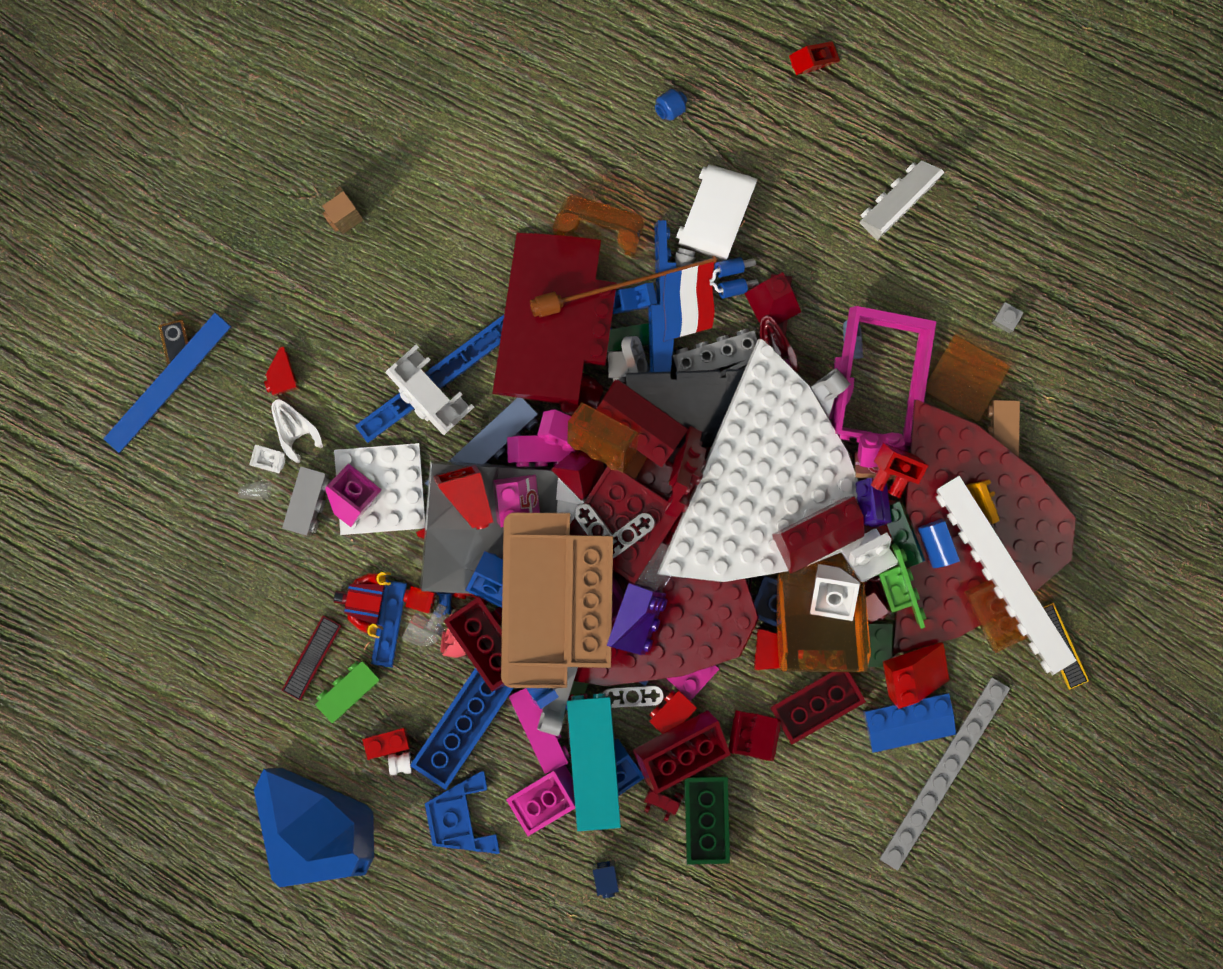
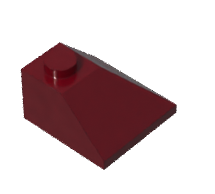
M783 272L744 293L759 324L765 316L772 317L777 324H780L801 313L794 292Z

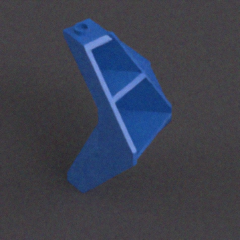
M284 768L263 769L255 786L254 794L271 880L278 887H286L366 875L374 859L373 811L362 802Z

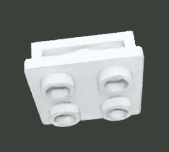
M877 529L865 533L864 537L840 548L841 553L860 582H865L898 563V560L890 550V536L888 533L880 535Z

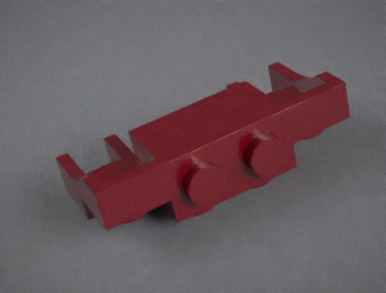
M690 426L685 434V444L675 456L669 485L673 486V493L668 498L667 502L670 504L664 513L675 519L681 512L685 513L690 504V501H688L689 492L695 484L698 485L702 480L703 473L701 471L707 461L704 458L706 449L701 447L702 441H700L702 431Z

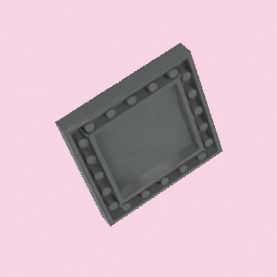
M430 461L421 590L472 594L465 590L484 551L494 553L500 559H503L504 527H500L497 523L493 480L536 475L540 513H557L558 476L551 470L552 468ZM476 465L482 476L493 523H489V526L484 529L472 528L442 493L433 476Z

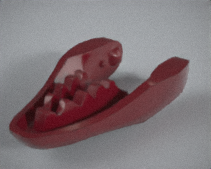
M763 317L760 322V339L771 346L780 357L788 356L791 368L796 373H799L796 354L785 334L772 317Z

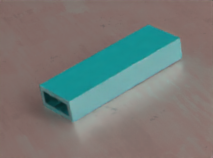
M606 693L593 694V699H584V695L571 696V701H567L577 831L621 828L611 697L606 698Z

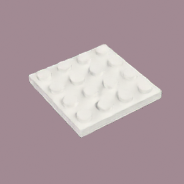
M419 443L334 450L336 476L347 464H350L382 489L352 527L339 519L340 535L425 528L426 520Z

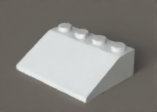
M922 160L918 164L912 163L906 170L908 174L903 179L898 177L890 185L893 189L888 194L883 192L875 200L878 204L873 209L868 207L860 215L863 218L860 224L878 241L940 179L944 173L942 169Z

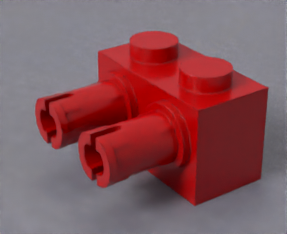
M883 443L874 460L879 470L870 485L877 490L883 491L890 476L895 475V480L888 493L900 498L908 482L919 485L928 465L916 455Z

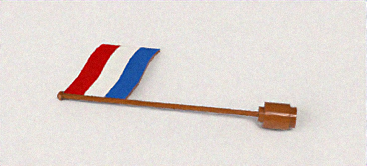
M712 256V259L561 298L556 292L539 295L530 300L531 310L534 317L539 316L541 318L559 313L560 308L563 307V302L665 275L663 302L666 325L663 342L712 329L715 310L713 288L709 280L713 278L714 264L718 262L716 256Z

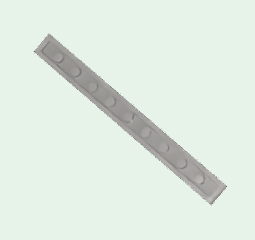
M993 677L990 678L879 857L881 861L897 871L899 870L1009 692V687Z

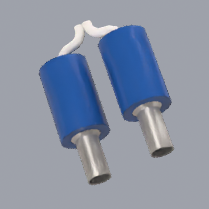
M741 257L716 262L713 278L709 280L710 285L715 287V290L722 299L746 293L749 288L759 285L757 279L746 281L744 278L719 283L718 286L713 281L716 279V275L721 278L743 273L746 267L756 265L755 259L743 261Z

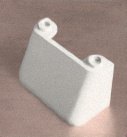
M709 164L708 167L703 166L699 176V179H702V183L685 227L680 226L676 238L680 239L679 245L710 257L716 256L718 260L724 261L729 256L757 179Z

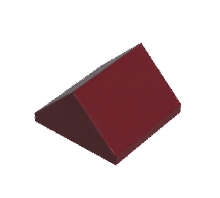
M584 449L575 450V452H571L551 470L582 501L591 493L605 471L602 452Z

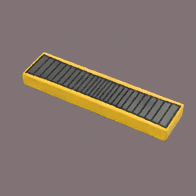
M1054 603L1044 606L1045 612L1076 659L1073 664L1060 671L1070 690L1089 680Z

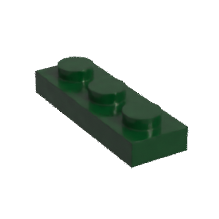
M903 501L890 505L891 523H888L887 526L894 544L899 549H903L906 554L907 561L904 562L906 569L925 562Z

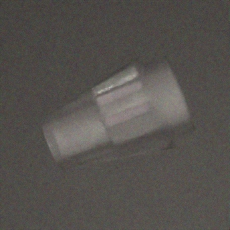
M260 480L239 486V498L266 501V499L271 498V485L269 481Z

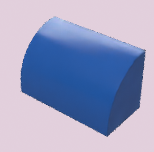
M943 519L918 527L932 568H940L960 561L946 522Z

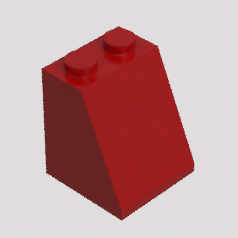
M476 465L433 476L439 489L472 528L484 529L489 526V523H493L482 476Z

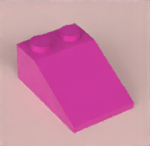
M566 765L559 767L506 799L527 836L575 809L573 777Z

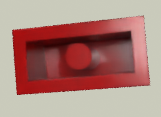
M672 690L664 698L666 703L661 708L657 706L649 714L652 717L649 722L663 734L684 723L697 707L679 690L676 693Z
M406 727L362 739L367 760L411 748Z

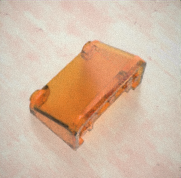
M571 195L564 199L553 224L554 235L564 236L568 231L577 230L580 220L618 231V245L625 250V256L635 258L644 230V220L640 215Z

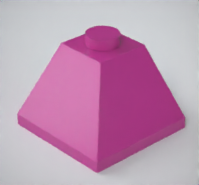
M347 464L325 488L334 515L350 527L364 514L382 490L350 464Z

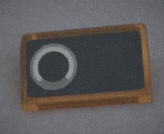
M183 320L158 325L167 366L188 343Z

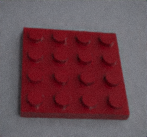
M609 463L583 503L594 507L613 534L642 513H650L654 516L656 520L655 528L620 555L613 558V570L636 584L679 518L678 516L675 519L664 513L670 504L666 499L611 463ZM581 509L582 513L580 517H586L589 521V523H586L587 527H589L591 523L597 521L596 518H594L593 520L590 519V517L588 516V513L590 512L589 509ZM574 517L570 524V535H587ZM642 517V523L637 527L635 523L632 524L639 535L642 534L639 531L642 527H650L648 523L651 520L649 518L644 519ZM595 525L592 528V533L594 536H602L604 529L601 525ZM629 529L624 530L622 533L623 540L631 542L634 538V533ZM617 536L614 538L617 540V542L613 544V554L615 553L614 548L618 545H621V548L624 547V545L619 542Z

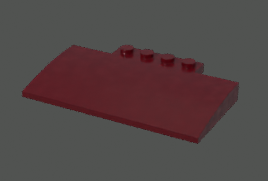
M516 233L492 394L578 406L584 363L606 364L616 289L563 302V307L560 308L559 313L541 318L533 316L530 300H533L536 296L556 292L561 298L617 284V282L596 280L601 240L551 234Z

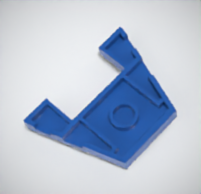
M480 771L425 803L433 846L500 854L497 834L474 838L466 794L488 790L484 771Z

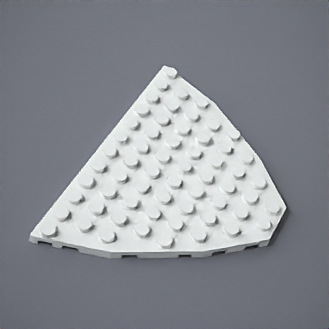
M762 339L757 340L708 454L706 464L701 471L703 473L702 480L698 485L695 484L689 498L690 504L680 519L657 574L727 582L788 571L772 534L845 497L855 496L857 501L855 483L858 482V479L855 478V471L848 451L838 434H835V429L809 385ZM838 549V550H836L835 552H833V553H831V554H829V555H827V556H825V557H823V558H821V559H819V560H817V561H815V562H818V561H820V560H823V559L828 558V557H830V556H833V555H835V554L841 553V551H840V549Z

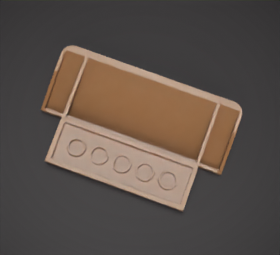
M514 512L506 516L504 519L501 657V679L504 685L510 688H567L568 667L611 668V647L607 646L612 631L613 536L570 535V513Z

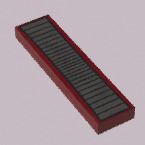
M324 615L322 616L281 691L301 701L342 625Z

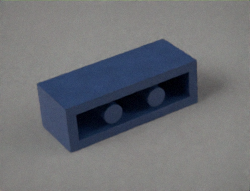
M614 860L593 864L597 896L602 895V898L614 897L615 892H619Z

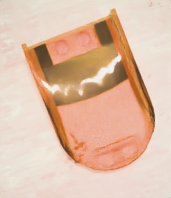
M835 554L805 566L792 574L789 571L778 573L777 638L780 671L866 672L871 656L864 582H860L853 621L810 614L818 564L839 567L860 582L843 554Z

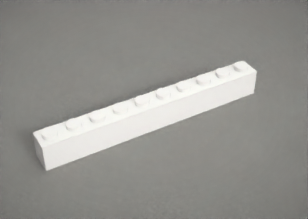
M958 476L938 488L936 491L938 495L935 496L941 507L945 506L949 511L947 517L953 526L957 524L961 530L958 534L965 544L969 543L973 549L970 553L976 562L980 561L984 569H982V572L988 581L992 579L996 586L993 589L998 598H1004L1007 603L1005 608L1011 618L1016 617L1019 622L1017 628L1023 636H1028L1031 641L1028 645L1035 655H1040L1043 660L1040 664L1046 673L1050 672L1053 676L1076 661L1075 657L961 477Z

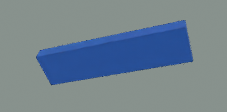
M386 580V582H391V585H385L378 625L382 626L383 630L377 629L376 635L380 636V638L375 639L371 664L393 668L404 606L403 598L408 583Z

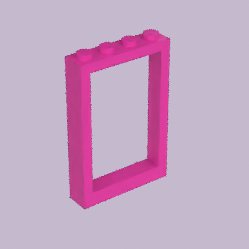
M860 306L850 307L840 365V372L848 382H850L859 322L919 333L903 430L904 451H909L914 399L924 402L936 321ZM849 386L835 397L831 424L840 440L849 441L851 437L856 438V442L859 443L860 436L883 435L842 427Z

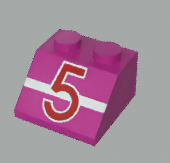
M536 475L493 480L497 523L500 527H504V519L510 513H540Z

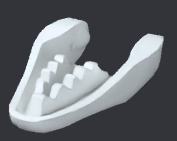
M278 399L272 403V414L284 453L296 463L301 462V456L295 453L292 445L297 438L304 434H311L312 439L315 441V446L323 447L318 430L307 419L282 400Z

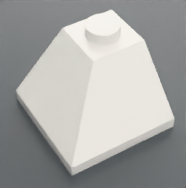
M818 564L810 614L853 621L860 582L839 567Z

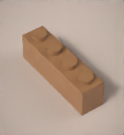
M991 401V405H988L987 416L991 418V426H988L987 433L1019 457L1020 401Z

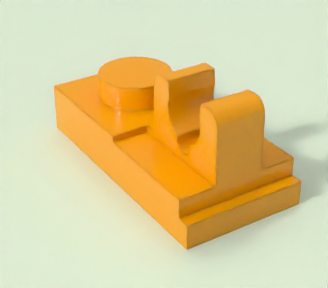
M985 480L979 483L967 484V489L988 522L994 524L1000 521L997 509L991 500L995 492H989L987 488L991 481Z

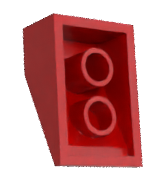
M943 642L883 661L888 695L898 709L920 702L949 681Z

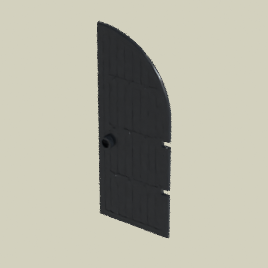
M726 369V377H720V370L676 371V379H671L670 371L626 373V385L689 429L692 426L702 431L700 441H702L701 447H712L745 369ZM685 435L683 436V438L681 439L676 448H682V446L685 444ZM631 445L628 446V450H636Z

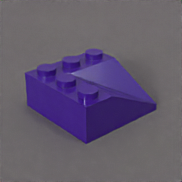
M629 583L607 646L639 655H645L646 652H649L653 643L651 636L653 631H657L660 624L658 619L660 611H664L667 604V599H665L666 593L644 585Z

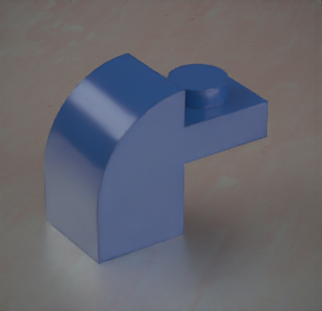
M653 282L634 288L617 290L615 292L613 314L646 309L651 305L657 304Z

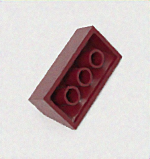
M619 379L616 380L591 416L595 421L661 468L688 430V428Z
M855 496L845 497L772 534L789 573L792 574L864 537V518Z
M477 597L443 620V622L493 692L505 686L501 679L502 629L480 597Z

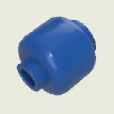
M670 89L657 97L656 113L661 119L674 120L686 111L687 98L681 91L678 92L675 89Z

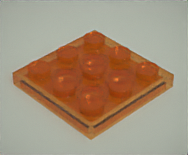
M954 335L930 375L925 392L974 421L979 422L1010 366Z

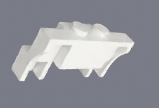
M416 344L385 373L400 388L398 391L401 398L415 408V413L421 419L430 420L445 435L474 406L472 404L468 406L461 398L463 395L461 392L451 400L446 397L421 370L430 359L428 357L425 359L417 351L419 347Z

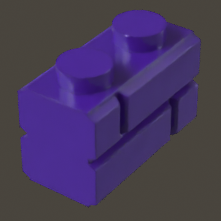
M867 478L856 482L857 501L863 514L864 525L879 527L891 523L887 483L884 490L880 491L870 485L874 478Z

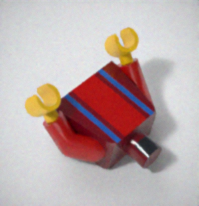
M390 572L368 573L356 578L353 584H349L348 592L335 591L334 603L345 605L344 614H347L348 621L358 630L368 633L371 637L380 638V636L376 635V630L378 628L383 630V627L379 626L378 622L385 585H391V582H386L385 580L387 575H391Z

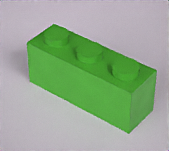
M365 661L353 663L348 668L349 674L345 677L339 676L332 683L334 687L329 692L324 690L316 698L318 700L315 704L316 707L331 723L336 722L381 680Z

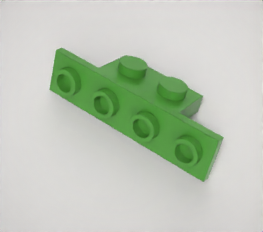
M893 544L892 548L898 560V565L878 574L890 611L893 613L912 606L917 624L921 629L925 628L923 620L926 619L923 608H919L917 604L920 597L917 589L912 588L910 581L914 579L910 569H906L904 564L907 561L906 554L903 549H899L896 544Z

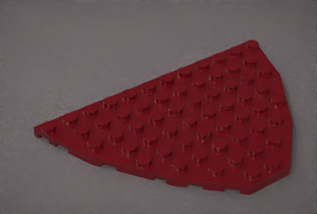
M914 399L910 453L921 458L928 465V468L919 485L913 482L907 483L905 509L925 558V562L909 567L914 579L910 581L912 588L917 589L920 600L917 601L918 607L923 608L926 619L923 620L925 628L921 629L916 622L912 606L895 612L893 653L909 651L958 638L1006 611L1005 606H1007L1004 598H998L993 589L996 586L992 579L989 581L986 579L982 572V569H984L980 561L976 562L970 553L973 549L969 543L965 544L958 533L961 530L957 524L953 526L947 517V514H949L945 506L941 507L935 497L938 495L936 492L938 488L958 476L961 477L965 485L985 480L991 481L987 488L989 492H995L991 500L997 509L1000 521L990 525L1033 593L1072 560L1076 520L1075 516L1038 472L980 426ZM943 519L946 522L960 561L948 566L932 568L918 527Z
M646 458L636 480L668 501V498L673 493V486L669 485L673 463L667 459L661 468L652 460ZM669 532L636 582V584L666 593L665 599H667V604L664 611H660L658 617L660 624L657 631H653L651 636L653 643L650 651L646 652L645 655H639L611 647V668L578 667L574 681L611 686L682 677L741 657L759 620L746 578L718 582L657 574L674 535L673 532ZM613 570V575L619 582L625 595L628 584L632 582ZM615 620L612 621V629H613Z

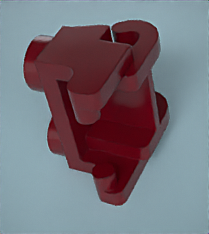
M649 787L644 802L647 803L644 812L648 813L651 804L667 811L663 820L668 821L670 814L676 815L684 795L675 792L674 797L677 800H674L661 793L655 794Z

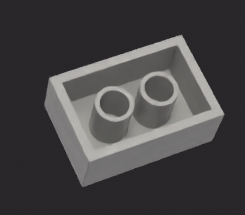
M300 467L283 523V529L306 536H312V533L317 532L319 521L316 519L318 513H322L325 506V500L322 499L326 492V486L332 481L329 480L330 475Z

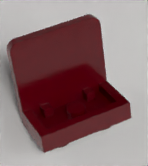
M735 710L728 747L730 753L773 761L777 751L781 720L756 713Z

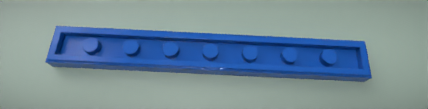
M215 312L103 439L118 453H121L232 326Z

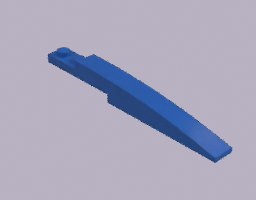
M658 220L654 224L655 273L676 268V263H668L671 257V250L667 248V239L670 238V227H667L666 220ZM665 275L656 278L657 304L651 305L648 308L650 372H671L674 339L663 342L666 325L663 302Z
M504 315L437 363L425 374L440 390L445 388L500 346ZM398 393L356 424L355 427L365 441L369 443L400 419L414 411L415 408L410 403H406L401 398L400 393Z

